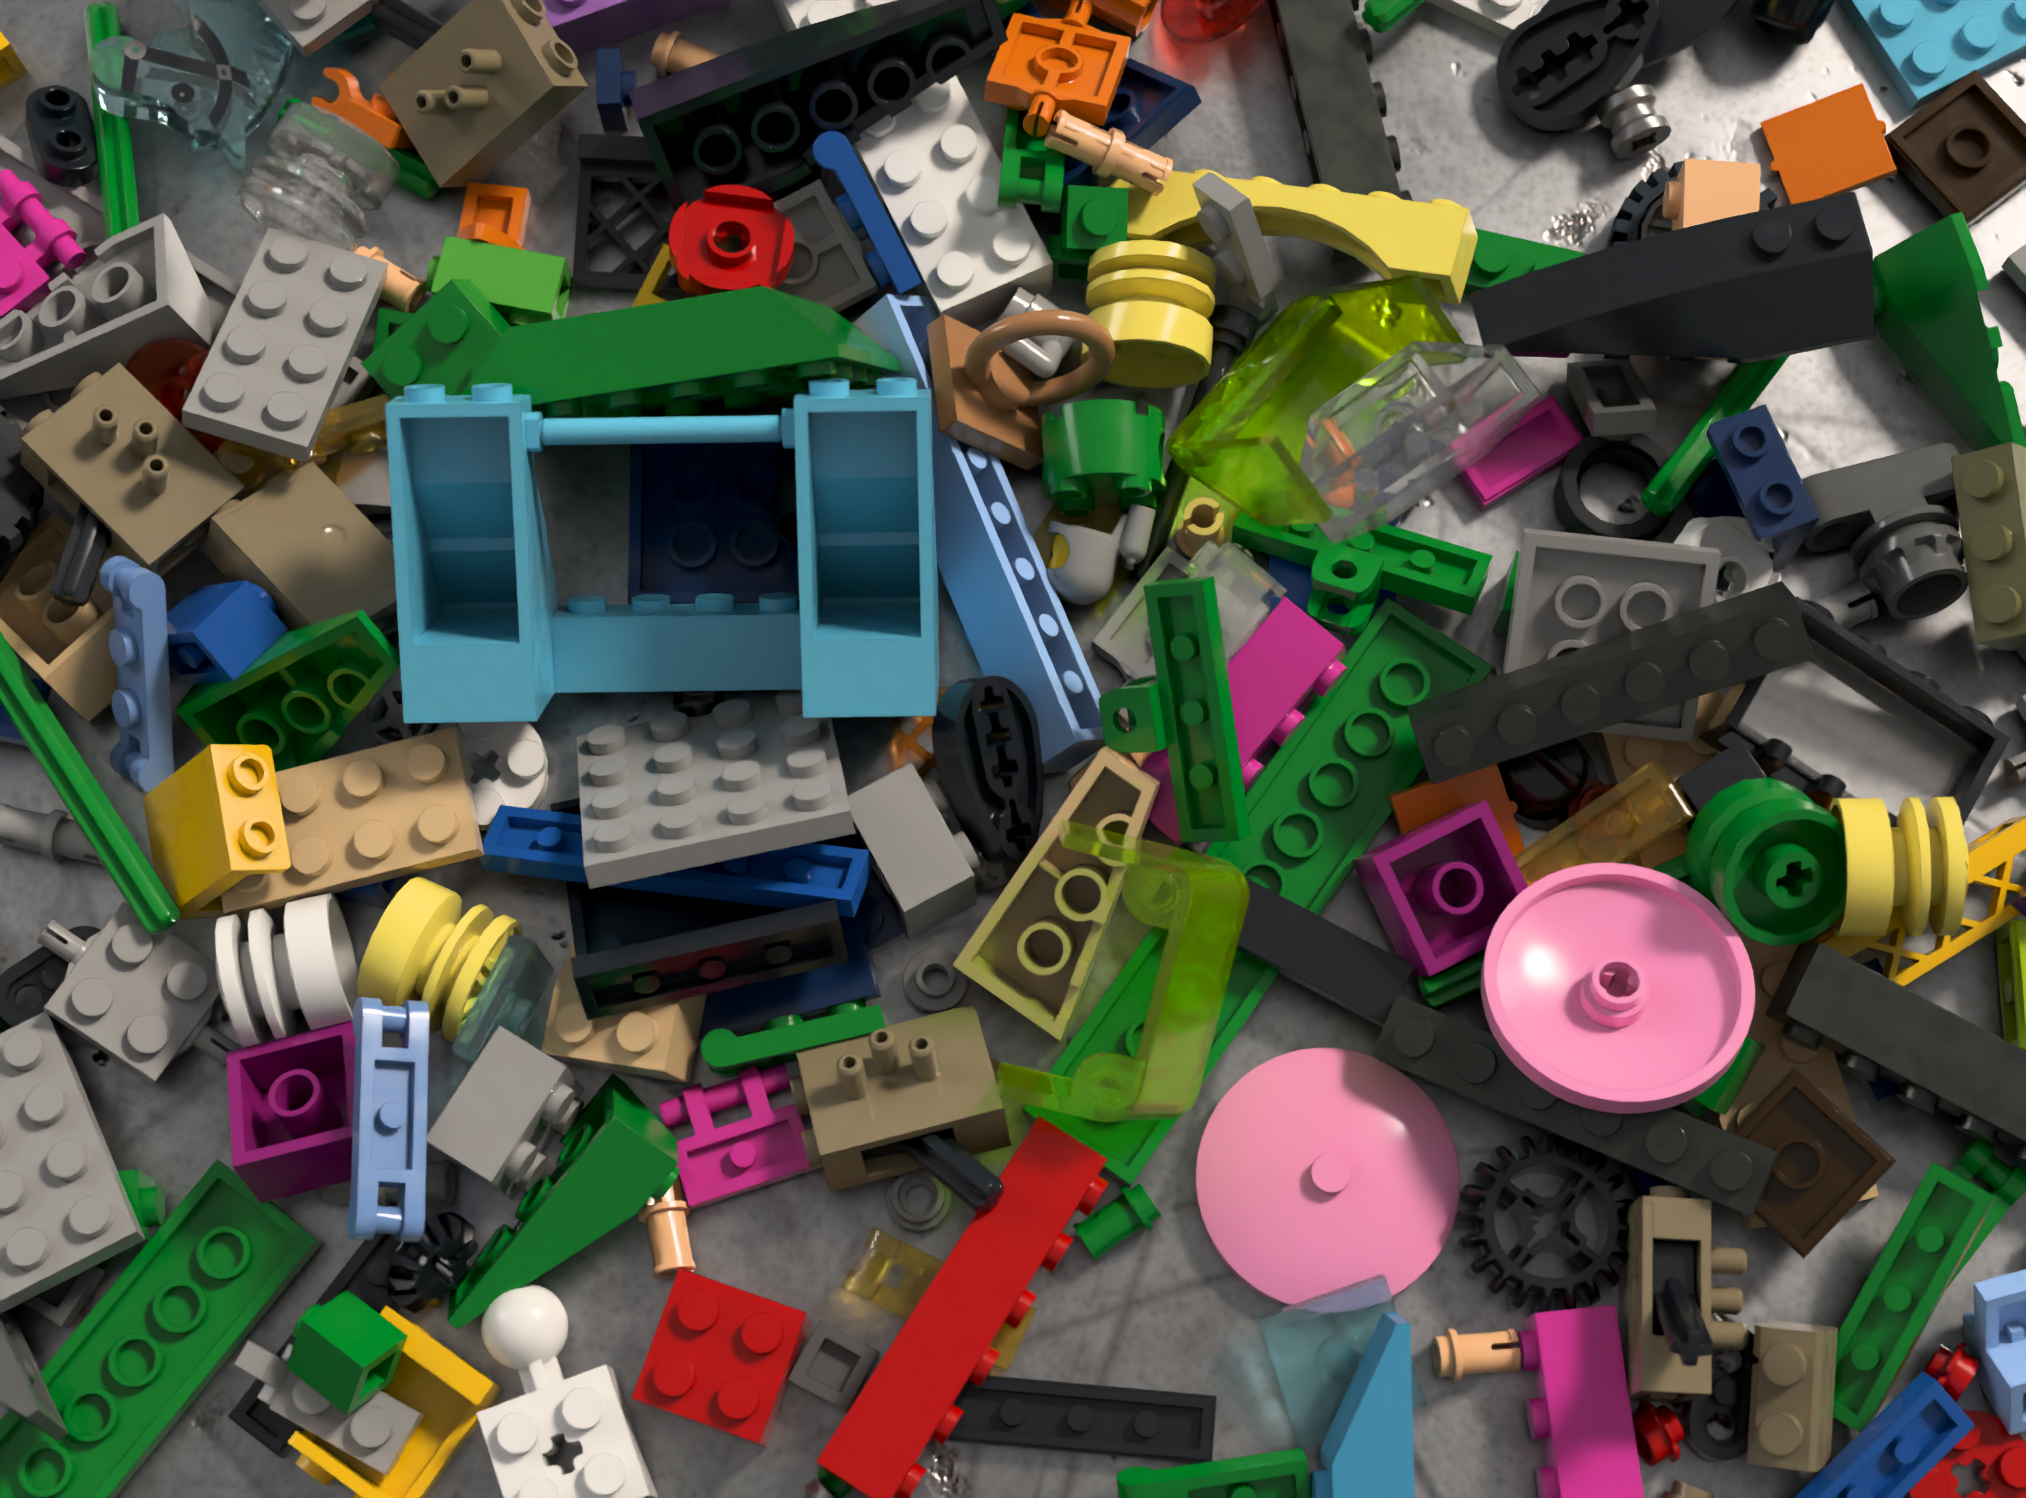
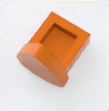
M468 181L459 231L455 237L525 250L522 246L531 202L528 188Z

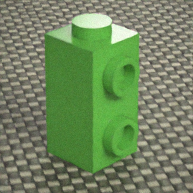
M445 236L440 257L433 256L431 258L426 277V288L428 292L432 293V296L451 279L470 280L511 327L565 318L573 288L572 276L565 257Z

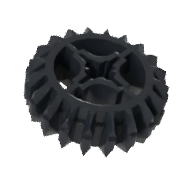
M1548 1134L1543 1139L1539 1155L1537 1154L1534 1142L1529 1136L1520 1137L1516 1142L1518 1160L1508 1148L1500 1145L1492 1152L1494 1162L1499 1171L1484 1162H1479L1473 1169L1477 1180L1486 1188L1466 1184L1460 1192V1196L1466 1202L1477 1206V1210H1460L1456 1213L1455 1217L1457 1224L1465 1227H1475L1476 1233L1468 1234L1457 1242L1460 1251H1470L1479 1248L1482 1257L1476 1259L1468 1266L1469 1273L1472 1276L1479 1275L1488 1267L1493 1271L1496 1277L1487 1284L1485 1289L1486 1293L1492 1297L1500 1292L1506 1284L1513 1287L1508 1304L1509 1308L1513 1310H1519L1523 1306L1528 1294L1534 1295L1533 1308L1535 1313L1550 1311L1552 1296H1555L1560 1310L1576 1309L1575 1291L1588 1305H1593L1600 1301V1291L1594 1279L1603 1286L1614 1288L1621 1279L1608 1262L1624 1265L1629 1257L1628 1250L1616 1244V1240H1623L1628 1236L1630 1230L1628 1223L1618 1222V1216L1626 1213L1634 1201L1627 1198L1614 1201L1611 1195L1612 1192L1624 1184L1623 1177L1620 1174L1613 1175L1604 1182L1597 1175V1172L1605 1166L1607 1161L1605 1156L1598 1154L1587 1165H1584L1579 1161L1583 1153V1146L1572 1142L1564 1156L1559 1155V1141L1557 1136L1553 1134ZM1544 1173L1565 1179L1568 1183L1556 1196L1542 1197L1533 1193L1528 1188L1521 1191L1511 1181L1527 1174ZM1583 1196L1590 1203L1596 1218L1597 1240L1594 1251L1585 1245L1588 1238L1580 1232L1575 1222V1210ZM1498 1198L1508 1206L1505 1212L1512 1217L1518 1228V1239L1508 1255L1501 1247L1495 1231L1494 1213ZM1564 1202V1207L1556 1216L1559 1224L1553 1228L1560 1230V1236L1551 1233L1544 1239H1539L1528 1249L1527 1244L1536 1234L1533 1227L1540 1222L1531 1220L1532 1213L1537 1217H1541L1548 1211L1552 1212ZM1547 1252L1560 1257L1564 1262L1571 1259L1582 1270L1567 1277L1546 1278L1531 1274L1523 1270V1268L1538 1253Z

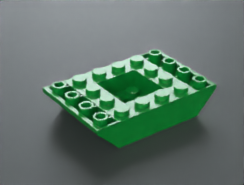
M765 286L507 327L461 395H472V385L507 383L512 384L513 395L531 394L532 412H541L543 419L642 417V412L664 409L665 417H683L702 414L701 403L724 400L725 409L761 405L762 393H768L769 397L784 396L785 400H793L797 391L809 390V381L814 379H848L849 390L875 388L877 379H882L884 374L900 372L899 359L831 307Z

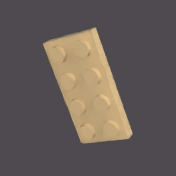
M455 727L275 772L291 866L283 873L252 874L246 876L221 894L223 911L226 915L239 913L242 917L249 915L250 911L264 907L266 910L285 906L290 901L329 892L337 893L484 856L461 733Z

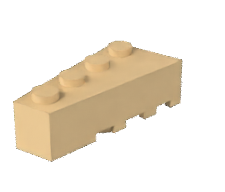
M1107 746L1100 749L952 964L1059 1041L1069 1031L1162 783L1118 751L1112 750Z

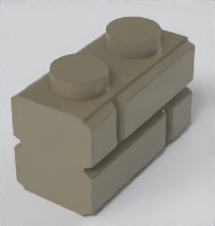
M1772 1320L1755 1325L1753 1355L1758 1357L1759 1360L1758 1363L1752 1365L1747 1463L1806 1472H1817L1830 1463L1838 1328Z

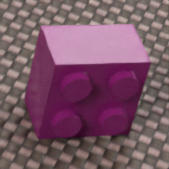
M1487 800L1463 804L1351 860L1398 958L1415 966L1410 977H1430L1487 948L1493 927L1502 912L1517 895L1528 887Z
M352 1020L226 1052L232 1167L259 1202L264 1203L351 1181L355 1036L353 1034Z

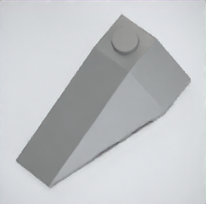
M164 213L108 238L94 249L99 258L72 279L65 272L48 283L52 293L27 313L14 309L0 319V400L75 387L88 375L94 372H99L103 375L118 363L133 376L157 372L212 347L209 300L172 221Z

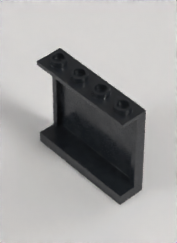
M580 798L550 804L551 811L581 815ZM824 840L812 843L824 845ZM566 881L576 957L571 958L573 978L587 1020L849 962L835 899L794 909H783L611 886L590 889L588 883Z

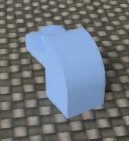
M2026 1269L1974 1283V1311L1963 1313V1327L1969 1354L1981 1361L1976 1371L1977 1378L1988 1401L2010 1435L2026 1431Z

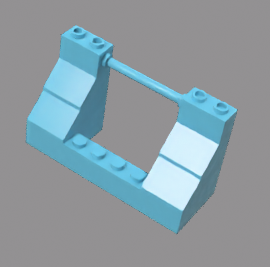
M903 377L877 379L876 390H849L848 379L827 378L810 380L809 390L797 391L793 399L794 408H783L782 417L780 415L543 419L541 412H532L531 394L513 395L512 384L507 383L476 384L471 386L472 395L445 396V385H409L404 387V396H397L385 404L404 723L537 721L555 693L802 690L803 718L936 716L940 679L932 455L931 389H917V379ZM780 440H783L784 449L795 448L799 602L797 601V594L786 592L762 594L759 596V603H734V596L731 594H702L695 597V604H670V596L645 594L632 597V605H606L605 596L581 595L568 598V605L560 606L559 589L549 550L547 526L534 469V452H542L544 445L780 442Z

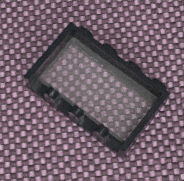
M1795 597L1814 659L1731 686L1715 716L1698 738L1720 753L1742 740L1767 778H1773L1795 786L1816 805L1821 806L1827 812H1829L1833 798H1882L1887 809L1891 827H1896L1899 808L1904 797L1920 798L1925 814L1931 797H1954L1959 807L1962 825H1964L2011 738L1993 727L1992 720L1985 713L1973 707L1961 706L1940 692L1939 685L1929 676L1917 671H1909L1889 658L1885 648L1878 642L1865 636H1856L1835 622L1832 613L1824 606L1813 601Z

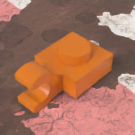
M342 68L324 69L323 75L337 83L339 95L334 102L326 97L313 96L311 104L316 110L323 114L340 117L339 122L389 149H415L384 95L374 94L371 100L365 99L360 92L358 80L351 72Z

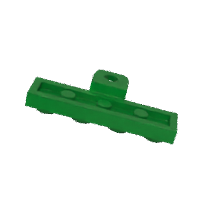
M1253 485L1232 528V544L1238 543L1248 549L1311 567V585L1313 589L1308 598L1306 614L1324 629L1347 636H1355L1366 627L1378 603L1380 588L1472 615L1490 574L1493 555ZM1334 604H1341L1346 606L1350 612L1344 615H1336L1331 613L1328 607Z
M1214 576L1151 582L1144 585L1143 588L1156 675L1137 678L1123 687L1106 692L1099 698L1098 703L1104 742L1110 749L1123 753L1158 752L1167 747L1181 843L1240 841L1251 835ZM1121 708L1127 709L1129 731L1125 730L1119 723L1118 713Z

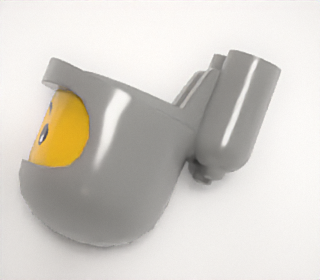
M1130 504L1128 515L1123 514L1120 517L1112 534L1086 527L1050 521L1047 533L1053 536L1054 539L1047 563V575L1058 597L1066 602L1086 605L1098 602L1106 596L1113 584L1119 559L1125 562L1124 567L1126 569L1133 570L1134 565L1140 563L1145 558L1156 510Z

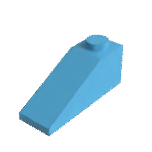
M1397 1311L1383 1312L1320 1448V1470L1311 1471V1498H1415L1410 1322Z

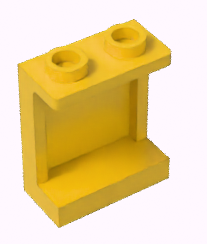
M210 744L143 797L154 872L181 912V919L223 917L226 914L223 911L222 893L248 875L283 873L291 866L272 751L268 745Z
M386 1305L380 1315L408 1337L392 1383L381 1391L424 1415L389 1476L384 1475L306 1429L303 1432L295 1430L287 1442L302 1453L295 1462L297 1466L326 1486H329L334 1478L338 1479L355 1492L352 1498H426L478 1426L479 1420L476 1413L490 1408L504 1388L404 1315Z

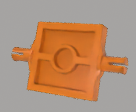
M1072 0L1068 4L1067 12L1063 19H1042L1013 13L1006 30L1008 40L1000 45L986 79L984 101L1002 104L1017 111L1028 110L1023 120V128L1029 135L1033 136L1038 122L1037 137L1044 136L1049 130L1052 116H1055L1060 109L1090 124L1104 126L1129 57L1131 37L1103 32L1087 25L1092 16L1093 9L1086 0H1083L1079 12V0Z

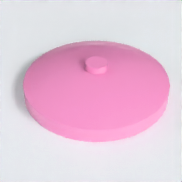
M1592 863L1578 865L1549 874L1524 889L1509 903L1493 927L1481 971V995L1485 1016L1499 1046L1512 1063L1530 1080L1549 1093L1578 1106L1609 1113L1638 1114L1655 1112L1674 1107L1703 1093L1716 1083L1736 1059L1748 1033L1755 1005V983L1749 956L1742 940L1724 914L1711 901L1682 881L1649 868L1630 864Z
M1311 1048L1285 1053L1255 1067L1241 1077L1219 1101L1208 1120L1198 1148L1195 1165V1195L1200 1219L1210 1243L1226 1267L1240 1281L1266 1299L1291 1309L1315 1314H1340L1367 1309L1389 1300L1413 1284L1430 1267L1445 1245L1455 1221L1460 1195V1170L1454 1141L1445 1120L1429 1096L1413 1080L1390 1064L1367 1054L1340 1048Z

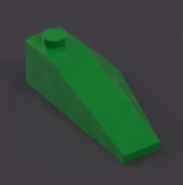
M1963 212L1954 213L1874 257V321L1881 338L1972 451L2009 442L2026 447V438L2014 389L2005 380L1999 382L1997 375L1999 365L1998 347L2003 346L1999 327L1988 328L1985 325L1977 293L1978 291L1989 289L1984 266Z
M360 609L284 633L235 681L194 684L175 711L206 746L210 744L268 745L272 751L275 772L318 762L399 667L400 654L365 612Z
M612 1073L582 1110L569 1132L560 1139L559 1142L565 1146L556 1161V1168L551 1175L545 1173L539 1176L529 1191H523L525 1195L515 1212V1218L519 1220L514 1228L503 1224L494 1232L472 1263L470 1272L465 1273L457 1285V1290L450 1294L447 1322L455 1328H461L486 1312L489 1305L503 1293L523 1288L636 1215L650 1197L656 1201L661 1199L674 1184L680 1172V1168L677 1166L679 1160L676 1138L627 1084Z

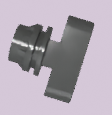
M1939 443L1817 473L1802 479L1820 517L1803 541L1806 548L1812 552H1826L1852 545L1849 552V561L1854 572L1860 577L1864 586L1870 589V595L1884 601L1889 613L1897 619L1913 620L1935 614L1957 601L1969 585L1968 575L1963 566L1965 556L1962 535L1959 533V525L1956 520L1959 517L1951 463V457L1960 455L1957 448L1953 444Z

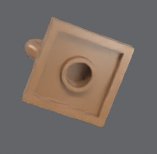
M1037 310L1020 313L1002 319L982 332L945 314L926 326L939 432L1027 471L1043 462V445L1038 406L1066 401L1092 389L1107 375L1115 358V345L1108 330L1093 318L1072 311ZM1057 335L1083 342L1090 349V355L1081 366L1065 375L1048 380L1034 381L1033 372L1003 353L1002 349L1022 339L1035 336Z

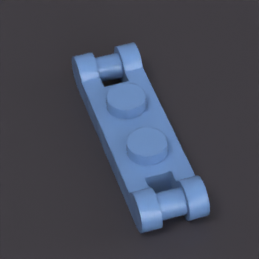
M115 556L103 564L99 576L104 589L113 594L114 629L109 633L108 643L110 654L117 670L118 690L114 691L112 695V709L120 727V741L111 750L109 761L115 772L132 780L136 786L149 793L174 773L166 590L164 581L159 575L146 568H141L139 564L124 556Z
M358 997L355 1002L352 1020L353 1034L355 1036L351 1201L347 1212V1235L349 1239L372 1240L375 1233L394 1234L396 1241L419 1242L422 1238L425 1224L429 1007L425 1001L405 1000L402 1006L382 1005L380 998ZM382 1032L399 1033L402 1040V1048L382 1047ZM378 1187L398 1188L397 1207L378 1206Z

